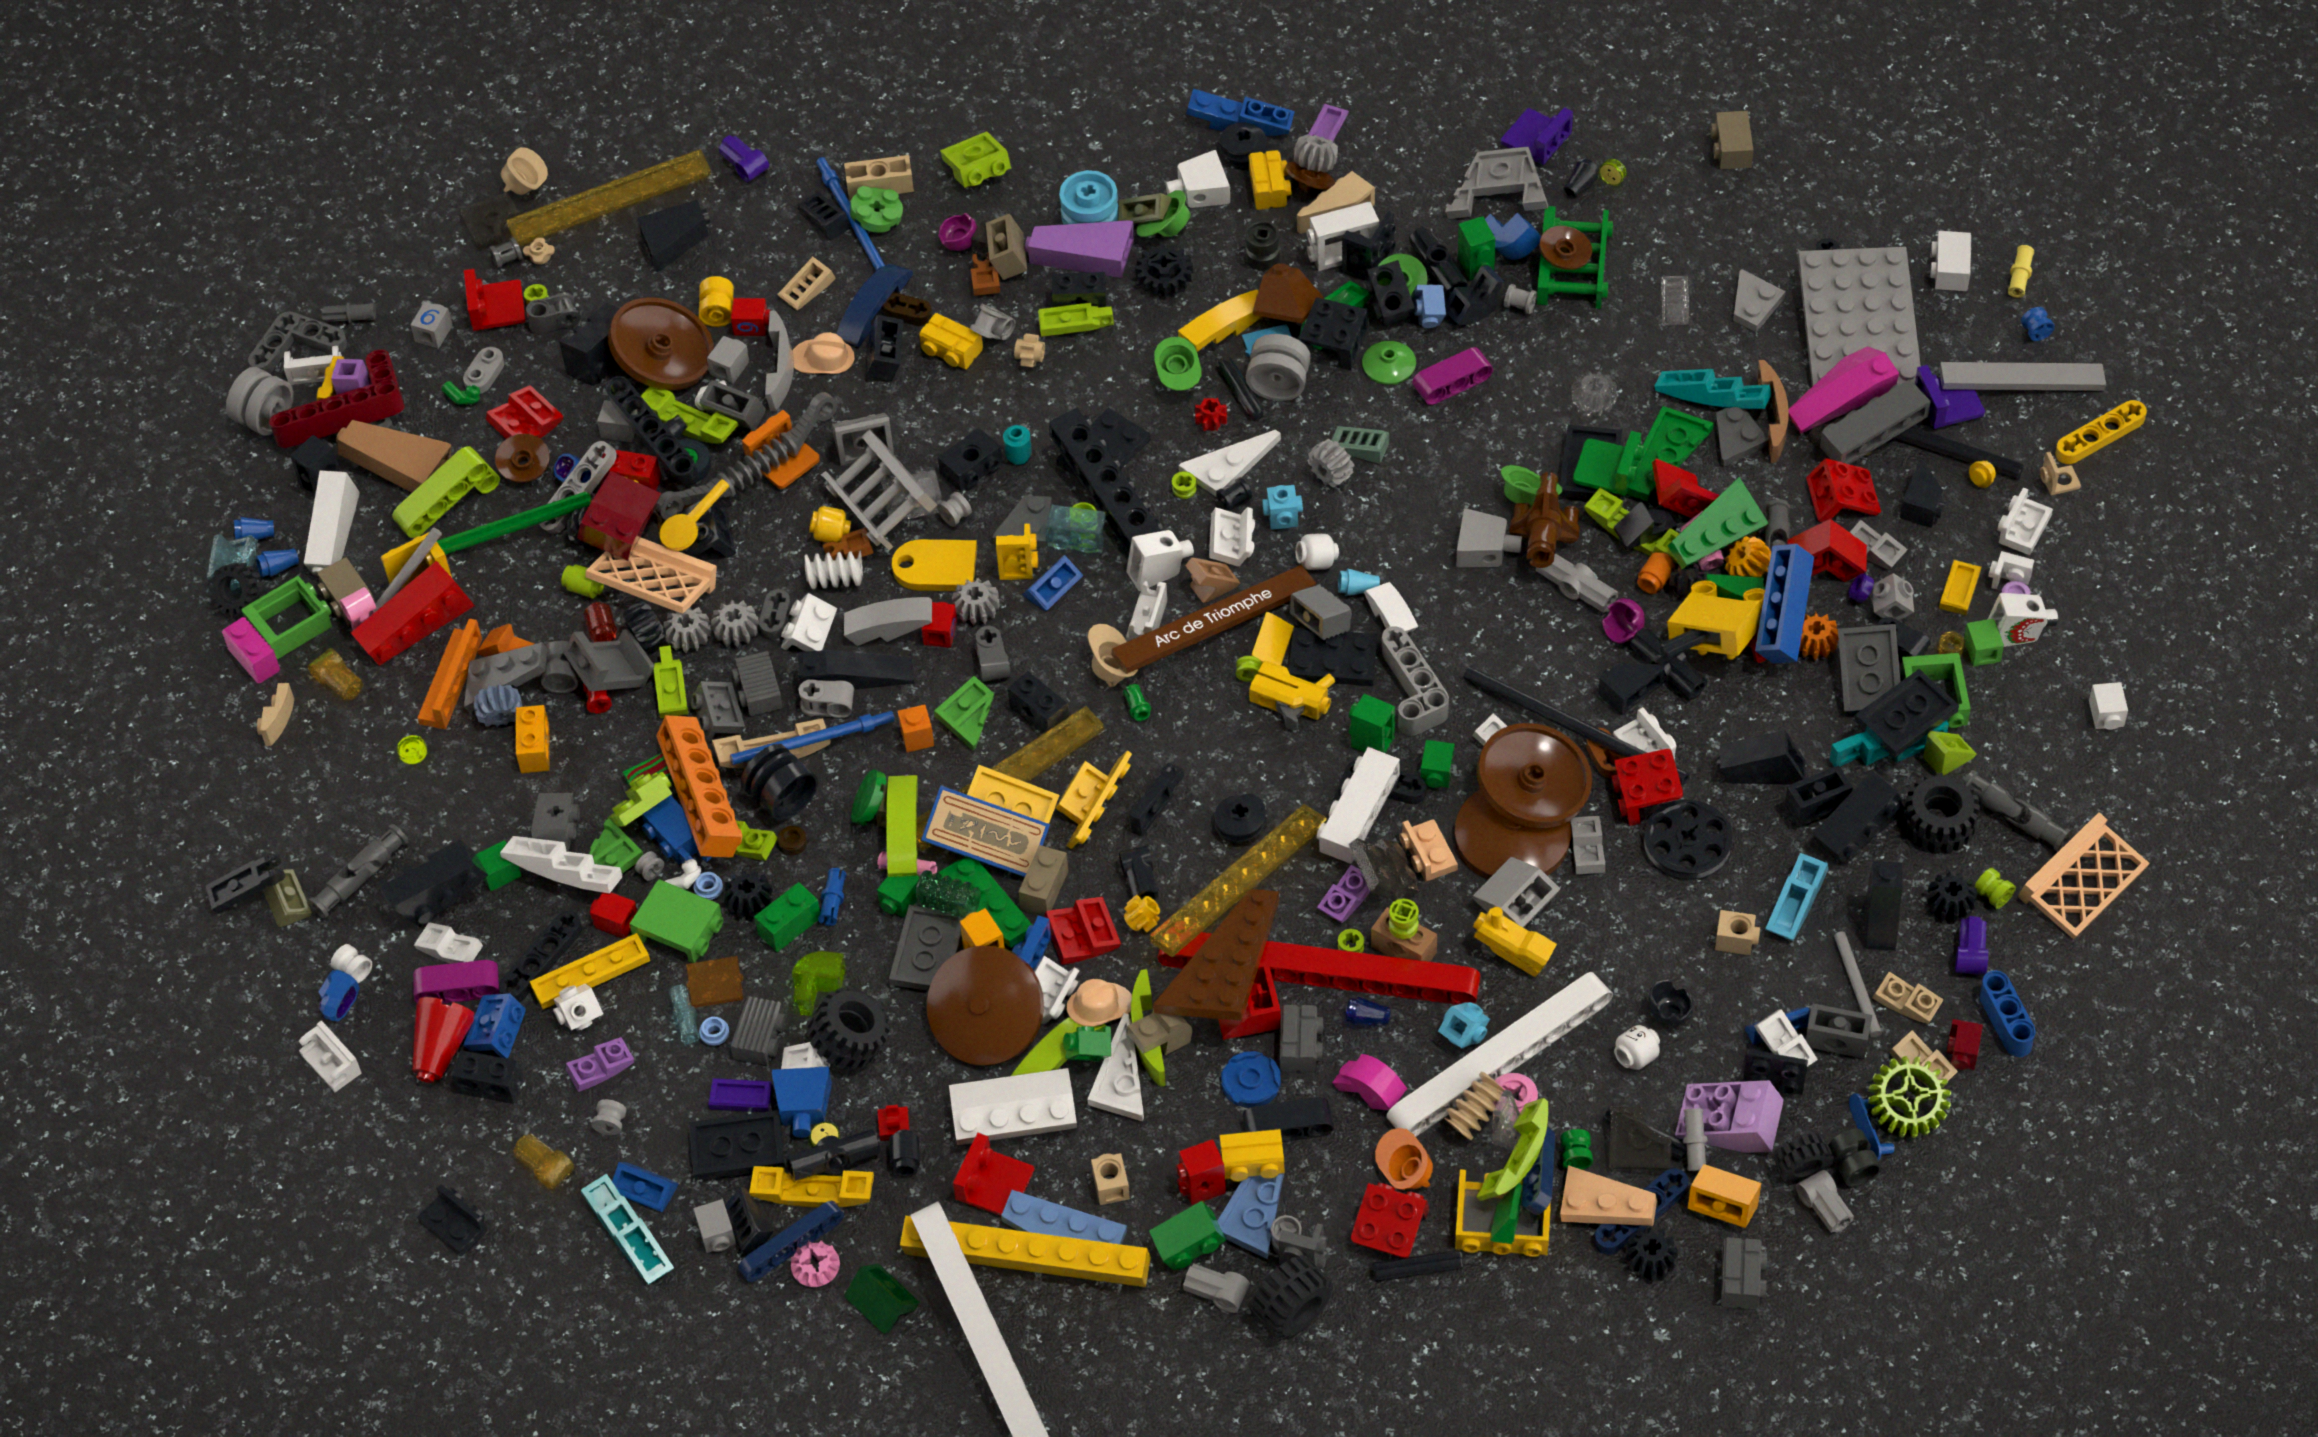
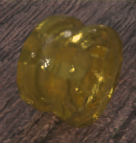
M1956 632L1942 634L1939 639L1938 653H1959L1961 657L1965 643L1964 638ZM1947 643L1954 644L1953 647H1955V649L1948 648L1949 645H1947Z

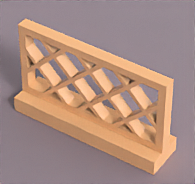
M640 537L628 561L605 551L586 570L585 577L683 614L704 592L710 594L715 589L717 566L684 553L670 550L665 546ZM630 567L631 570L618 572L617 568ZM611 569L612 571L611 573L598 572L599 570ZM654 576L655 579L642 581L641 577ZM635 578L636 582L629 583L622 581L623 579ZM678 585L679 588L667 590L665 586ZM659 587L661 591L652 592L646 589ZM674 597H684L682 602L671 599Z
M2100 813L2093 817L2024 885L2018 895V898L2025 904L2029 901L2032 902L2072 939H2075L2150 864L2105 825L2107 819ZM2103 836L2106 837L2113 844L2114 851H2099L2098 841ZM2094 857L2095 869H2081L2080 858ZM2100 857L2114 858L2116 870L2101 869ZM2120 858H2130L2138 867L2134 871L2122 870ZM2063 875H2076L2077 887H2062L2061 877ZM2082 875L2096 876L2097 888H2083ZM2102 876L2117 877L2118 887L2116 889L2103 888ZM2044 893H2057L2058 905H2048L2040 897ZM2063 893L2078 894L2079 906H2064ZM2084 894L2098 895L2099 906H2085ZM2065 912L2080 913L2081 923L2074 928L2066 921Z

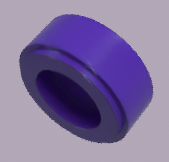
M1864 573L1858 575L1849 588V597L1858 603L1865 601L1873 589L1874 579Z

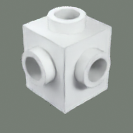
M587 984L577 988L575 985L569 986L559 992L560 996L554 999L557 1008L553 1009L558 1022L560 1025L565 1023L571 1030H582L592 1024L591 1020L603 1015L592 988Z

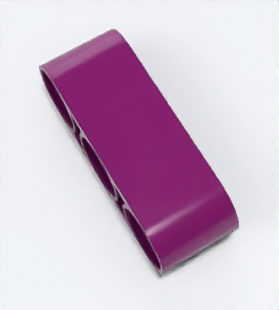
M1473 347L1420 371L1413 378L1412 384L1428 405H1433L1484 382L1492 375L1493 367L1477 347Z
M491 960L425 966L413 972V996L416 1003H418L421 997L443 999L441 1004L481 1000L482 995H495L499 993L498 965Z

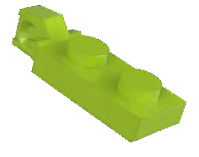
M1091 303L1038 310L1041 337L1090 331L1114 325L1111 306L1098 308V306H1091Z
M671 646L659 647L661 662L655 663L654 676L660 718H664L665 715L688 714L682 663L680 659L673 660Z

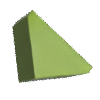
M1930 731L1927 735L1923 758L1937 773H1943L1944 776L1970 761L1977 754L1959 734Z

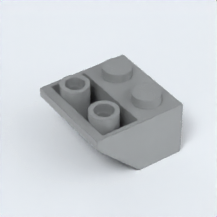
M1510 857L1472 898L1486 912L1490 908L1500 907L1503 911V916L1524 928L1553 899L1561 888L1539 868Z

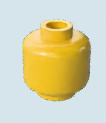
M821 506L817 512L813 511L809 532L813 533V537L817 541L838 543L841 542L844 534L849 533L851 521L846 520L844 510Z

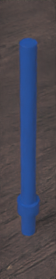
M824 157L817 159L816 164L822 173L821 178L825 186L831 189L841 209L846 213L852 229L875 270H879L885 264L866 230L860 227L861 223L856 218L855 221L851 218V204L839 184L840 179L837 173L831 170Z
M892 711L874 716L870 714L859 716L856 721L730 754V760L732 765L751 761L757 753L773 744H782L788 750L858 731L866 733L873 731L874 727L894 722V714Z

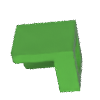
M1987 619L1967 623L1964 642L1973 667L2001 662L2004 644L1995 620Z

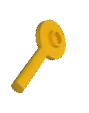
M721 479L688 515L677 514L668 518L663 523L660 529V539L666 548L673 551H681L694 543L698 535L696 522L730 487L725 480Z

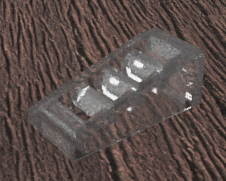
M1688 276L1661 277L1662 323L1664 325L1689 323Z
M1509 1090L1503 1091L1493 1111L1492 1144L1513 1151L1521 1136L1513 1127L1520 1112L1513 1094Z

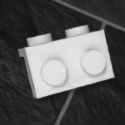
M2023 488L2019 496H2013L2008 508L2010 513L2008 516H2002L1997 530L2001 532L2000 544L2030 555L2052 516L2053 509L2027 499L2029 490Z
M1215 507L1211 513L1209 558L1240 567L1244 560L1252 555L1254 550L1252 532L1255 527V520L1252 519V508L1246 507L1240 515Z
M809 593L801 601L796 600L790 610V615L793 616L791 622L786 624L781 634V637L784 638L781 648L787 650L791 645H794L806 652L822 650L837 608Z
M1643 707L1637 710V719L1613 732L1614 737L1647 753L1670 749L1675 761L1676 743L1670 734H1665L1660 728L1656 717L1652 714L1649 715Z
M1046 956L1040 959L1034 970L1041 984L1044 996V1014L1041 1023L1043 1025L1051 1018L1056 1020L1065 1007L1062 1001L1066 995L1070 996L1076 988L1078 981L1075 978L1079 972L1075 967L1068 972Z

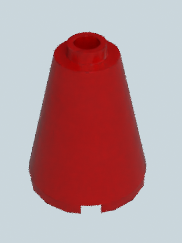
M433 997L419 998L416 1004L412 1072L417 1074L416 1078L426 1083H434V1080L442 1078L473 1024L475 1015L473 1011L454 1002H452L451 1006L441 1004L443 999Z

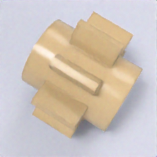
M1026 333L1023 339H1017L1014 357L1015 359H1021V366L1033 367L1036 366V362L1043 361L1045 342L1038 341L1039 335Z

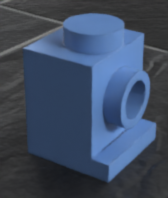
M1416 285L1411 294V299L1414 301V315L1418 316L1419 325H1422L1424 328H1433L1440 325L1446 315L1443 285Z

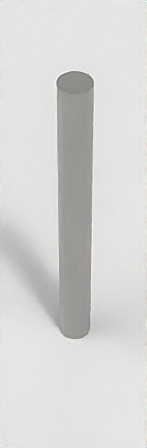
M432 528L375 603L376 609L373 610L374 613L394 597L442 535L438 529Z
M1843 931L1838 932L1834 935L1861 1012L1872 1015L1869 1034L1871 1037H1877L1882 1034L1846 933Z

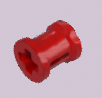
M583 683V689L588 695L587 710L597 714L608 711L612 706V702L607 695V690L589 691Z

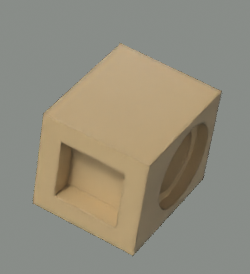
M1720 910L1715 950L1751 955L1752 944L1758 945L1760 927H1755L1756 915Z
M1121 1153L1115 1155L1103 1154L1096 1159H1091L1092 1174L1100 1205L1130 1199L1129 1185ZM1106 1175H1115V1176H1116V1177H1114V1178H1112V1179H1106V1178H1104Z

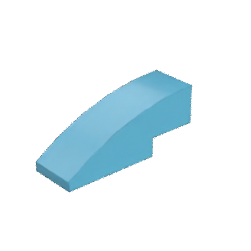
M1802 853L1799 854L1792 873L1788 876L1766 926V931L1794 941L1828 872V863Z

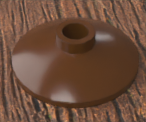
M1288 162L1286 164L1285 170L1294 180L1299 182L1298 187L1308 192H1312L1313 188L1327 190L1335 185L1334 179L1326 172L1308 170L1305 167H1300L1296 162Z
M1568 226L1549 228L1543 233L1539 242L1540 252L1546 261L1555 267L1565 270H1575L1585 266L1592 255V246L1589 239L1579 230Z
M517 434L507 438L500 444L495 455V463L499 473L505 479L515 483H527L536 480L546 471L550 462L547 445L543 440L531 434ZM521 461H528V463L524 465L519 464Z

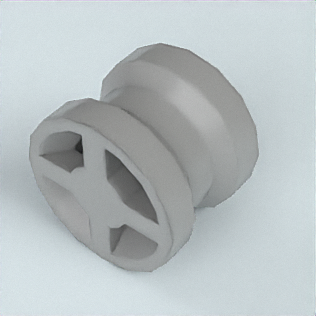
M958 492L952 493L947 502L942 501L937 505L940 516L952 527L960 522V518L967 517L972 513L968 501Z
M600 1100L596 1106L598 1114L593 1118L592 1128L605 1135L619 1134L622 1129L620 1121L625 1117L626 1107L614 1100Z

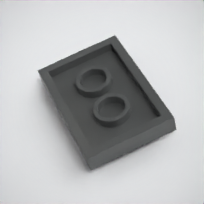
M1895 624L1838 629L1845 714L1860 712L1900 683Z
M909 905L889 976L890 985L929 991L932 979L941 965L959 952L962 940L960 921L966 917V913Z

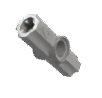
M1555 554L1554 562L1546 568L1536 567V572L1559 585L1561 592L1566 597L1572 600L1580 598L1603 613L1605 611L1608 612L1607 607L1618 598V591L1596 579L1593 571L1582 563L1573 565Z

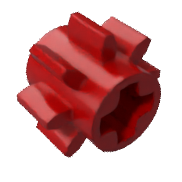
M1204 398L1201 405H1195V424H1201L1204 431H1218L1221 424H1227V405H1221L1218 398Z

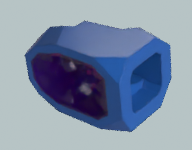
M572 454L560 455L554 464L555 477L564 483L581 459ZM591 470L582 473L581 483H586L590 480Z
M332 970L320 988L321 1000L319 1002V1009L326 1019L340 1021L356 1001L360 988L357 980L351 975L340 970Z

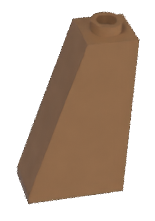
M352 420L347 428L343 427L336 438L339 455L412 493L451 458L452 445L447 442Z

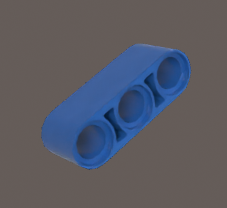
M1997 970L1989 971L1983 977L1979 995L1980 1001L2007 1052L2015 1057H2024L2031 1052L2036 1032L2035 1027L2007 975ZM1990 988H1995L1999 991H1993ZM2002 1012H2008L2012 1015H2005ZM2017 1036L2023 1037L2024 1040H2020V1039H2018V1038H2016V1037H2017Z

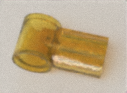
M329 648L307 665L312 676L320 684H328L344 700L354 699L359 695L363 687L362 680L345 666L342 658L332 648Z
M532 1134L523 1135L517 1141L513 1150L514 1156L532 1169L540 1182L551 1190H554L575 1169L571 1160L563 1152L551 1150Z

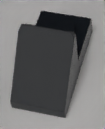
M1643 502L1638 503L1614 526V530L1626 550L1663 537L1669 528L1674 531L1677 529V524L1667 508L1659 506L1647 510Z

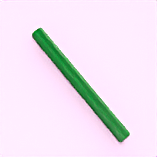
M582 492L438 540L437 543L446 555L572 513L574 509L589 507L592 499L588 492Z

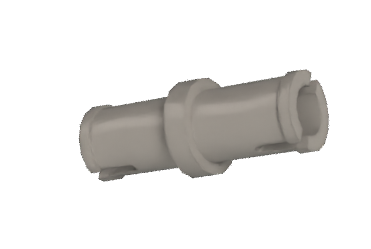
M1685 1109L1686 1137H1683V1144H1687V1170L1700 1171L1703 1164L1706 1165L1705 1143L1708 1142L1707 1136H1704L1703 1109Z

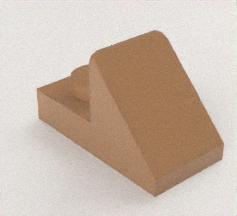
M1192 557L1185 565L1192 574L1191 578L1193 581L1190 586L1203 603L1225 594L1240 584L1226 564Z

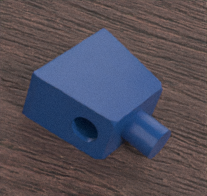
M829 1067L773 1069L772 1077L782 1125H793V1135L796 1137H808L811 1134V1124H822L825 1121L832 1086Z

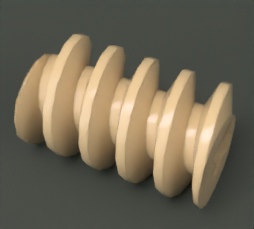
M1482 1071L1479 1076L1483 1083L1472 1081L1471 1085L1475 1092L1464 1090L1463 1094L1467 1101L1456 1099L1455 1103L1459 1110L1449 1108L1447 1113L1451 1119L1444 1118L1454 1129L1469 1140L1473 1139L1470 1132L1471 1128L1477 1131L1481 1130L1478 1119L1486 1122L1490 1120L1486 1110L1494 1113L1498 1111L1494 1101L1502 1104L1506 1102L1501 1093L1507 1092Z

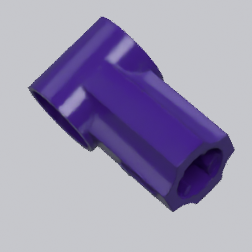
M729 135L725 137L718 147L719 153L735 166L738 175L745 182L751 181L769 168L768 160L760 150H751L736 136Z
M1969 916L1966 919H1961L1955 972L1985 975L1988 966L1986 921L1981 920L1980 917Z

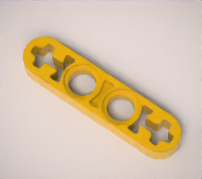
M2137 400L2127 401L2064 436L2057 443L2056 458L2064 464L2076 463L2135 430L2145 421L2147 413L2145 405ZM2108 422L2116 423L2119 426V428L2116 430H2110L2106 428L2105 424ZM2091 434L2094 435L2098 440L2095 442H2088L2083 438V436Z

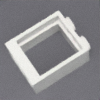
M1371 202L1310 217V229H1307V238L1310 246L1307 247V254L1310 262H1315L1318 271L1342 265V241L1325 246V239L1343 235L1346 230L1350 232L1360 230L1361 235L1369 239L1372 238L1379 227V219Z

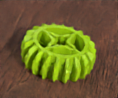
M1903 1056L1900 1065L1896 1059H1891L1889 1062L1890 1068L1882 1065L1879 1069L1881 1074H1874L1872 1078L1876 1084H1872L1868 1088L1869 1092L1875 1094L1869 1097L1868 1103L1878 1105L1872 1109L1871 1113L1872 1115H1882L1878 1121L1879 1125H1883L1886 1121L1890 1123L1887 1130L1889 1133H1892L1895 1127L1900 1129V1137H1904L1907 1130H1909L1911 1137L1916 1138L1919 1128L1923 1135H1928L1930 1132L1929 1126L1937 1129L1940 1125L1937 1119L1945 1120L1947 1114L1943 1110L1949 1109L1951 1103L1945 1100L1950 1097L1951 1091L1941 1089L1947 1085L1948 1081L1946 1078L1937 1079L1941 1070L1938 1068L1931 1072L1929 1070L1931 1067L1930 1061H1927L1924 1066H1920L1919 1057H1915L1912 1064H1910L1908 1057ZM1898 1076H1902L1901 1089L1893 1090L1891 1094H1886L1887 1083ZM1914 1077L1924 1081L1929 1088L1918 1086L1915 1083ZM1907 1090L1912 1093L1911 1096L1915 1095L1912 1104L1903 1097ZM1927 1100H1933L1931 1112L1921 1118H1917L1918 1105L1926 1103ZM1890 1106L1900 1107L1904 1111L1905 1118L1895 1113Z

